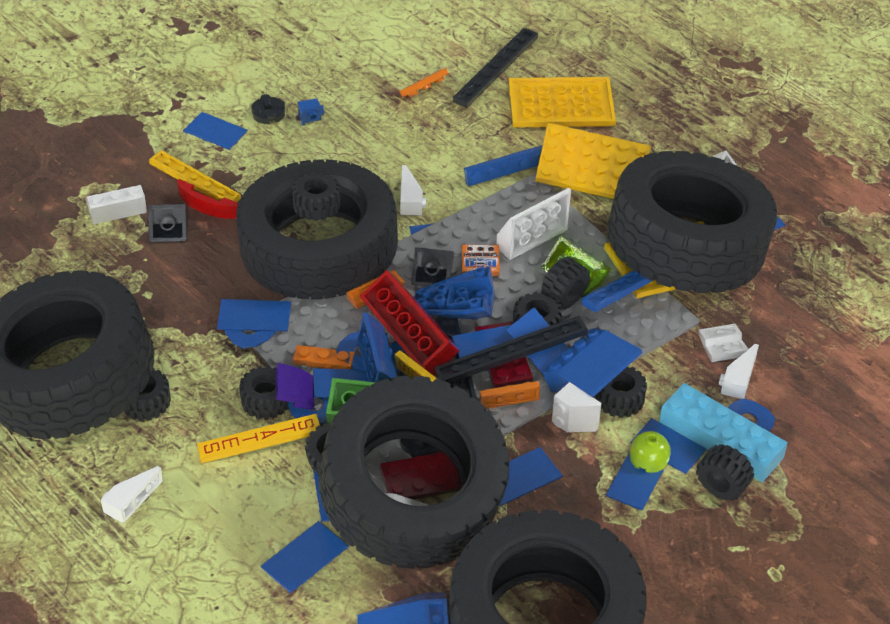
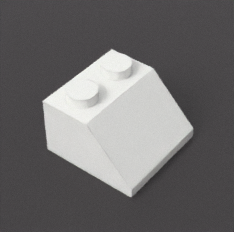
M569 382L554 395L552 422L566 432H596L599 426L601 403Z

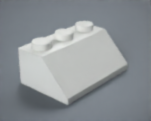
M141 185L86 197L93 224L147 213L145 196Z

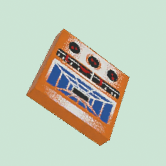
M462 245V274L479 267H491L492 276H500L499 245Z

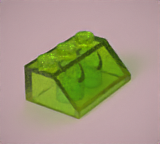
M560 236L541 266L542 269L548 272L557 261L564 257H571L590 271V280L584 294L581 296L582 298L599 287L611 270L610 267L575 242Z

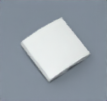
M736 324L700 329L698 332L711 362L738 358L748 350L742 341V332Z

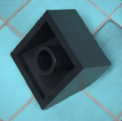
M187 204L148 205L149 242L187 241Z
M415 247L411 285L430 286L451 278L454 251Z

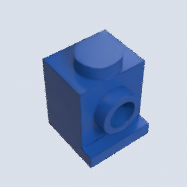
M318 98L297 102L298 116L302 126L308 122L321 120V115H324V107L319 104Z

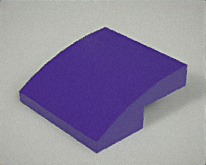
M277 363L275 367L276 400L293 402L295 408L313 410V375L300 368Z

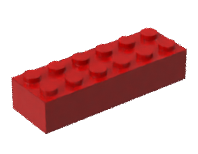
M388 270L359 296L408 356L433 376L435 375L434 367L449 362L460 351L404 285Z

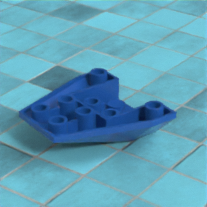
M479 267L416 290L414 298L429 316L471 320L492 316L495 297L491 267Z
M445 592L422 593L358 614V624H448Z

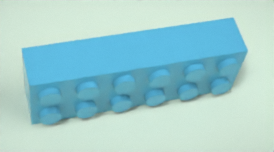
M685 383L661 408L660 423L706 448L708 451L714 445L718 446L719 444L737 449L750 461V466L754 469V478L762 483L784 458L788 442Z

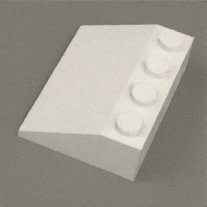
M567 188L511 217L497 234L496 245H499V251L511 260L566 231L568 228L571 189Z

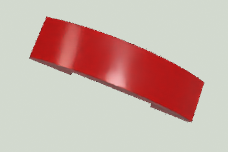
M181 179L177 180L178 194L190 207L210 216L236 219L239 203L225 197L221 201L195 192L193 184Z

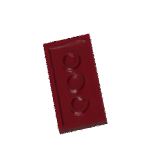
M509 321L485 326L475 327V332L491 328H497L500 326L502 327L507 325H513V322ZM526 357L488 370L494 388L533 382V376Z
M443 452L380 463V470L387 493L397 494L414 500L461 490V481L457 469Z

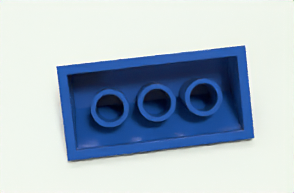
M363 313L357 339L368 382L376 383L384 379L391 381L393 377H397V366L392 360V348L388 346V333H385L384 327L380 322L368 313Z

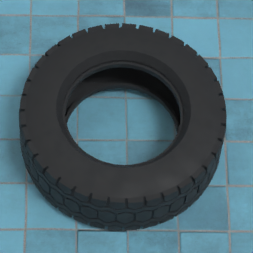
M324 159L313 160V162L306 160L300 161V164L298 162L287 164V167L285 165L254 181L247 188V191L244 192L237 206L236 225L241 257L246 270L260 285L262 284L265 288L283 295L284 293V296L295 298L297 295L299 299H309V297L311 299H323V296H325V299L337 297L336 294L339 296L346 295V292L380 277L389 268L396 255L398 245L397 210L392 191L383 179L374 172L372 173V171L353 163L350 165L349 162L344 161L337 163V160L326 159V162H324ZM311 173H323L324 175L328 174L330 177H334L340 186V209L333 216L347 219L355 223L356 226L337 237L317 241L298 240L282 235L280 233L281 229L292 222L303 219L293 209V183L299 177Z

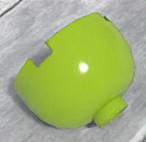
M646 431L636 436L632 441L629 452L630 461L636 468L646 469L645 472H659L667 466L670 460L671 448L663 435L658 432Z

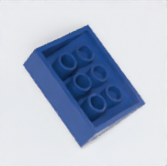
M592 328L588 330L587 335L575 341L571 348L564 351L557 360L551 362L542 373L551 392L558 393L570 382L591 397H594L643 352L640 348L607 330Z

